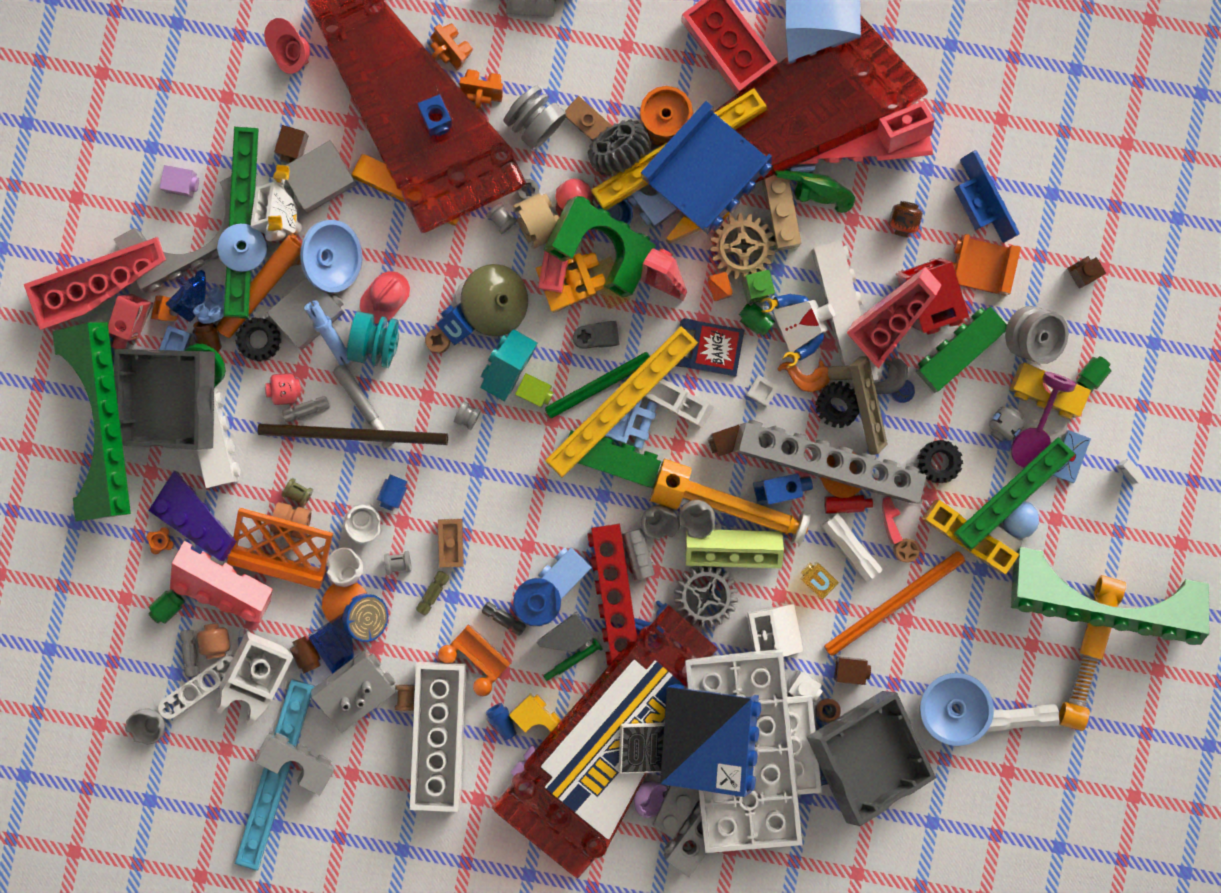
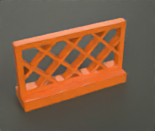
M239 508L233 535L237 542L228 555L227 564L320 589L326 577V566L333 533ZM243 517L252 519L256 526L248 530L242 522ZM268 524L275 525L280 532L271 536L264 526ZM258 529L266 538L259 543L251 534ZM292 530L298 531L303 538L294 542L288 532ZM246 536L252 547L238 546L239 539ZM283 536L289 546L280 549L275 539ZM314 537L326 539L325 545L317 548L311 539ZM304 542L313 551L305 556L297 547ZM269 543L275 550V553L272 555L267 554L262 550L261 546ZM292 549L299 559L295 561L289 560L284 553ZM316 556L321 563L320 568L311 566L307 559Z

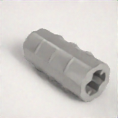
M642 528L622 533L634 580L655 575L653 562H651L649 554L650 551L646 544L647 539H645Z

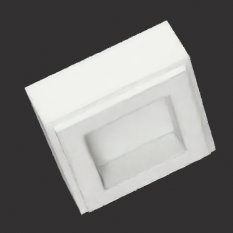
M758 375L746 396L767 408L779 386Z
M1123 460L1117 465L1132 484L1140 483L1145 479L1143 473L1131 460Z

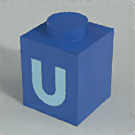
M461 302L454 308L452 305L446 307L440 313L442 318L436 323L454 346L475 330L465 319Z

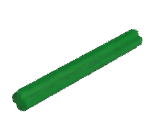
M644 352L546 406L545 411L549 418H554L630 376L650 355Z

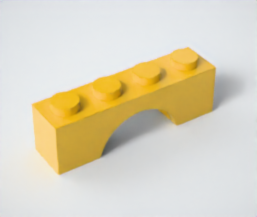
M934 500L922 517V520L970 552L954 535V532L967 520L941 500ZM989 535L970 552L1000 574H1007L1019 556L1017 552Z

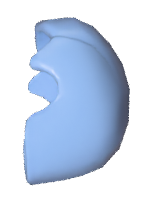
M1025 501L1003 521L1004 529L1018 539L1029 537L1038 528L1039 515L1037 509L1031 503Z

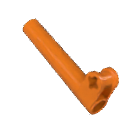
M295 234L286 237L251 281L249 316L291 266H299L301 264L300 251L302 243L297 240ZM223 317L216 327L223 336L231 338L246 319Z

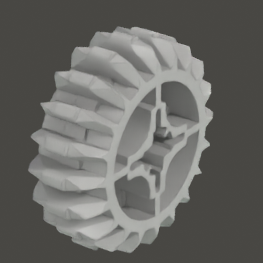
M698 566L699 572L690 567L689 570L692 575L689 577L683 572L682 576L686 581L683 583L677 580L676 582L679 586H682L681 590L674 589L675 594H681V598L674 599V603L682 602V606L678 607L677 611L682 612L686 610L682 618L686 620L689 616H692L690 624L693 626L697 620H700V628H704L705 621H708L709 627L713 628L712 620L715 619L719 625H722L720 616L723 615L726 619H729L730 616L726 613V610L729 609L733 612L736 610V608L730 605V602H738V598L731 597V594L737 593L738 589H730L729 587L735 583V580H725L729 576L728 572H725L722 576L719 575L721 567H717L715 572H712V566H707V571H704L703 566ZM711 576L708 583L702 588L691 585V582L696 578ZM717 580L724 586L725 601L714 594ZM709 589L711 591L710 595L717 601L706 599L702 604L700 600L702 597H699L700 594L695 592V590L706 592ZM687 591L698 598L694 612L687 604ZM709 604L721 607L714 614L701 615L702 611Z

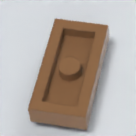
M580 96L565 110L567 113L566 118L592 141L600 135V132H604L607 127H612L607 120Z
M438 519L439 567H464L463 519Z

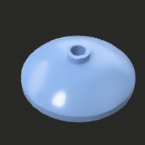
M324 220L312 226L306 233L301 245L300 259L303 272L313 286L325 292H339L352 285L362 265V249L355 232L348 225L337 220Z
M949 673L938 677L926 688L922 696L920 712L924 726L934 738L948 745L964 746L979 740L988 731L993 720L994 706L989 691L978 679L963 673ZM954 704L961 705V711L958 713L954 712L952 706Z

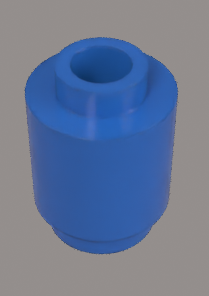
M390 474L388 479L384 480L376 499L381 501L379 506L393 511L394 507L399 509L407 487H405L407 481Z

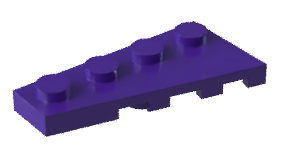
M173 471L148 511L216 559L224 562L237 541L223 524L213 516L207 505L197 497L196 492L191 486L187 485L180 473Z

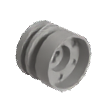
M538 85L523 93L512 104L503 119L507 126L514 124L512 127L514 133L526 128L521 139L532 150L540 147L559 128L567 116V113L556 102L546 108L544 107L549 96L546 93L540 96L542 89Z

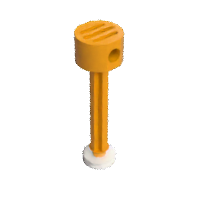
M665 458L663 459L649 501L678 510L682 498L689 501L701 500L710 505L712 509L785 533V535L793 533L791 544L797 542L798 547L801 545L808 532L810 513L806 516L804 511H802L799 519L795 520L793 515H788L689 481L691 467ZM666 481L673 482L675 488L669 487Z

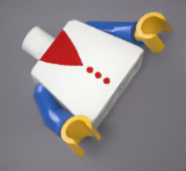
M790 293L774 297L773 300L771 298L760 300V302L767 301L769 303V309L762 312L767 313L773 310L790 352L782 357V360L786 357L793 359V363L789 364L787 368H792L798 360L801 361L817 351L824 340V333L828 331L825 321L835 317V312L830 304L819 308L815 300L809 301L803 295Z

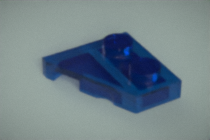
M343 614L308 635V638L332 674L354 658L352 637L344 629Z

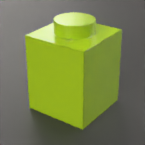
M525 373L515 395L542 408L544 404H549L554 392L550 391L552 385Z

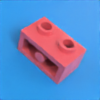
M924 101L879 119L877 135L887 152L891 153L931 136L935 119Z

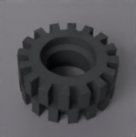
M254 317L251 320L247 319L243 325L238 327L240 330L236 332L237 340L235 342L239 347V352L246 358L260 362L262 360L267 361L271 356L274 357L276 355L275 352L277 350L279 351V343L282 340L280 338L281 334L277 330L276 325L270 321ZM257 330L264 331L267 335V343L260 349H256L250 344V336Z
M834 381L830 385L825 386L816 401V412H821L818 417L820 419L826 418L824 423L827 425L829 422H832L831 427L836 428L837 424H839V428H844L845 424L846 426L851 425L860 413L854 387L850 389L849 383L842 386L843 381H838L837 384ZM839 398L843 400L847 405V410L839 411L835 409L831 404V399Z
M937 440L926 444L920 450L921 453L917 458L919 459L917 466L921 470L919 472L927 475L926 479L933 483L950 482L962 470V453L950 441ZM938 452L946 454L949 459V465L943 471L935 470L931 464L933 455Z

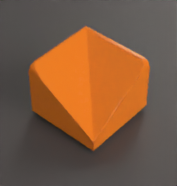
M726 272L708 277L707 280L714 301L732 296L733 292Z

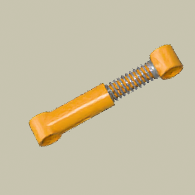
M1100 575L1095 585L1094 601L1118 607L1125 594L1126 582ZM1087 623L1079 651L1083 656L1080 657L1082 661H1079L1081 665H1078L1080 669H1077L1079 673H1076L1075 686H1072L1074 690H1071L1073 694H1070L1072 697L1069 698L1068 702L1062 704L1059 711V725L1079 731L1085 730L1090 714L1089 708H1086V703L1088 702L1086 699L1089 698L1087 695L1090 694L1088 691L1091 690L1090 686H1093L1091 682H1094L1092 678H1095L1093 674H1096L1094 670H1097V662L1100 659L1103 660L1111 627L1093 626Z

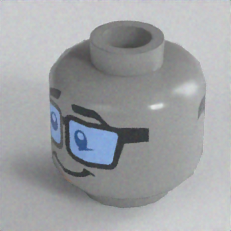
M1010 405L1008 408L1000 407L989 421V426L992 429L990 434L1000 442L1004 439L1013 441L1025 426L1024 415Z

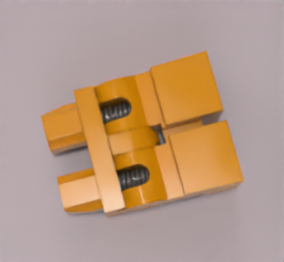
M578 253L568 260L565 275L567 285L564 283L562 293L544 291L551 312L556 313L568 306L596 296V292L605 288L606 280L603 273L591 278L588 269L600 265L596 253L585 255ZM539 266V267H536V268H535L536 271H537V274H538L539 279H540V274H541L542 266Z

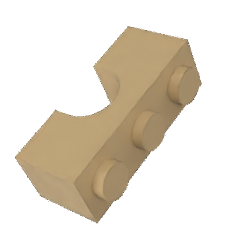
M776 175L764 177L762 185L766 205L769 206L771 215V231L774 234L773 242H776V245H774L775 252L797 248L801 245V238L789 179L777 178Z

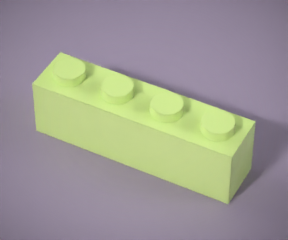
M686 530V566L782 568L784 554L782 532L713 530L709 536L694 538L690 537Z

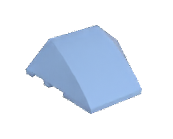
M786 0V38L789 64L796 62L797 58L808 54L812 56L821 49L830 46L833 48L861 37L860 0Z

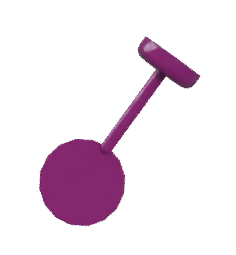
M1052 372L1044 373L1043 382L1052 387L1053 390L1038 427L1023 430L1012 443L1011 455L1017 465L1025 468L1051 444L1050 437L1043 428L1058 391H1074L1076 383L1071 379Z

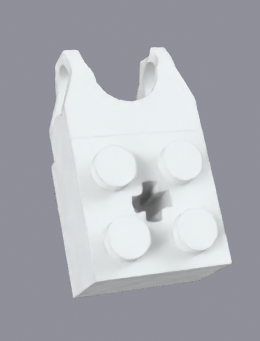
M246 631L220 684L219 699L215 711L221 714L231 702L244 700L249 704L245 721L247 725L252 726L256 718L267 709L293 659L290 649ZM257 663H263V666L259 665L258 668H255Z

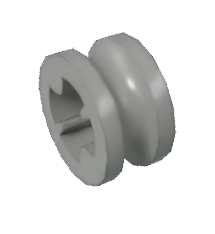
M525 179L518 186V194L522 200L539 193V186L532 179ZM527 184H530L532 189L535 190V193H531V196H526L525 192L522 191V188H526Z

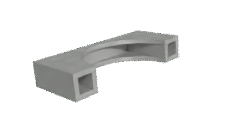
M231 176L219 182L225 198V214L222 225L215 237L204 247L190 253L171 254L163 252L166 261L136 280L140 290L149 291L150 293L155 292L163 287L162 283L168 280L171 282L183 276L184 271L190 268L191 270L198 269L205 264V260L211 257L213 259L219 257L217 250L218 240L221 234L229 227ZM136 228L114 238L119 250L147 241L141 231Z

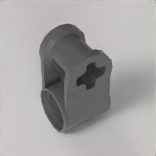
M607 321L580 326L574 332L573 342L580 349L620 345L617 322ZM582 331H585L586 335H590L586 343L577 338L581 335Z

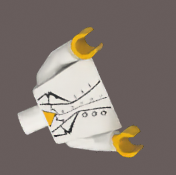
M276 165L273 181L259 186L255 190L251 227L264 233L267 241L283 240L288 235H298L302 230L301 223L297 221L298 207L284 189L285 180L289 179L290 173L289 166Z

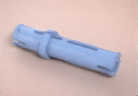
M317 300L312 301L314 306L309 302L305 305L304 310L313 321V328L321 334L337 359L338 364L344 365L343 360L348 364L350 361L347 360V348L333 328L331 318L325 315Z

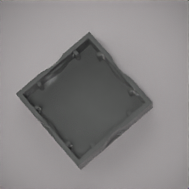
M115 349L114 379L123 446H163L166 448L194 450L213 448L215 352Z
M881 691L807 736L813 753L848 824L864 825L886 811L897 800L911 795L936 779L923 748L915 738L910 719L897 692Z

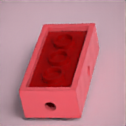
M700 0L682 14L681 22L737 97L776 69L777 60L732 0Z

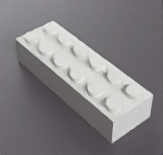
M416 663L410 810L458 812L460 809L467 663Z

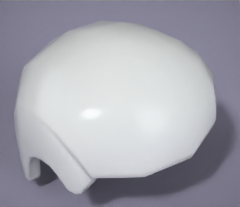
M362 504L354 506L346 514L344 526L347 534L353 541L368 543L379 535L381 519L373 507Z
M342 547L334 550L328 556V571L326 573L335 585L347 587L358 581L363 572V564L352 549Z

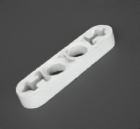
M228 655L221 658L165 697L158 706L160 715L166 719H172L220 687L222 677L218 671L226 666V660L230 663L234 656ZM207 673L213 674L216 678V683L213 687H208L204 684L203 678ZM187 687L195 689L196 697L194 700L189 701L184 697V690ZM179 698L182 703L173 708L175 713L173 714L171 711L166 712V702L171 704Z

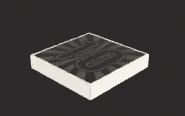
M665 723L620 724L618 770L620 774L661 772Z

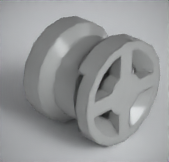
M464 401L455 416L454 422L457 424L462 423L469 430H472L481 409H474L469 406V403Z

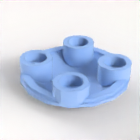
M219 287L211 289L207 294L208 298L202 304L195 307L193 313L199 322L207 324L224 317L225 289L220 290Z

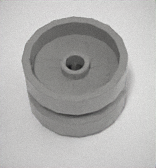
M1025 306L1018 309L1011 316L1006 326L1005 339L1007 347L1014 355L1039 364H1048L1055 361L1063 353L1067 345L1069 332L1067 323L1061 315L1039 307Z

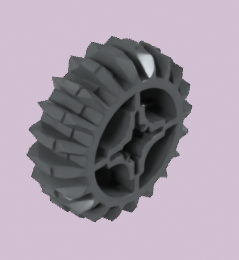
M630 119L625 122L622 120L619 124L614 123L612 127H607L604 132H600V135L593 139L594 143L590 144V149L587 153L591 165L601 175H617L619 172L624 173L626 169L632 168V165L635 163H639V159L645 157V152L649 150L651 141L646 128L638 121Z

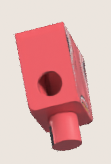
M134 294L117 296L108 324L109 333L114 334L111 347L125 349L128 340L139 338L153 302Z

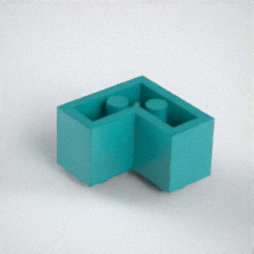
M514 329L508 337L503 335L497 346L499 350L494 349L488 359L491 365L487 364L481 374L484 380L480 388L505 402L514 389L521 372L531 359L538 342Z

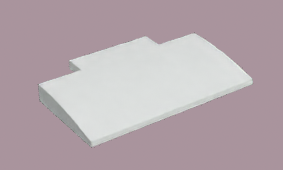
M783 649L685 660L688 689L743 697L759 695L758 702L761 703V713L757 717L759 738L755 744V747L758 748V759L756 766L753 768L756 784L752 793L745 797L699 790L705 853L802 845L798 795L822 793L819 763L807 740V736L816 732L812 695L788 697Z

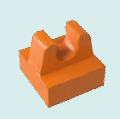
M156 295L151 319L176 321L178 317L170 314V308H180V303L172 300L170 297Z

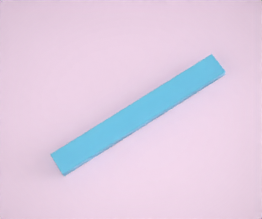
M291 679L274 735L280 733L289 739L288 743L297 746L312 698L311 689L315 685ZM292 761L283 764L278 774L264 767L235 864L256 871L259 870Z

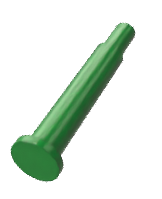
M594 638V642L584 651H578L556 665L554 669L543 675L545 680L548 681L554 676L560 675L597 650L602 651L603 648L599 641Z

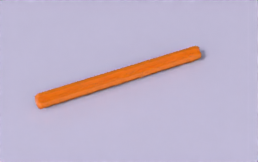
M956 551L825 644L824 647L828 654L831 656L835 655L966 561L964 556L959 551Z

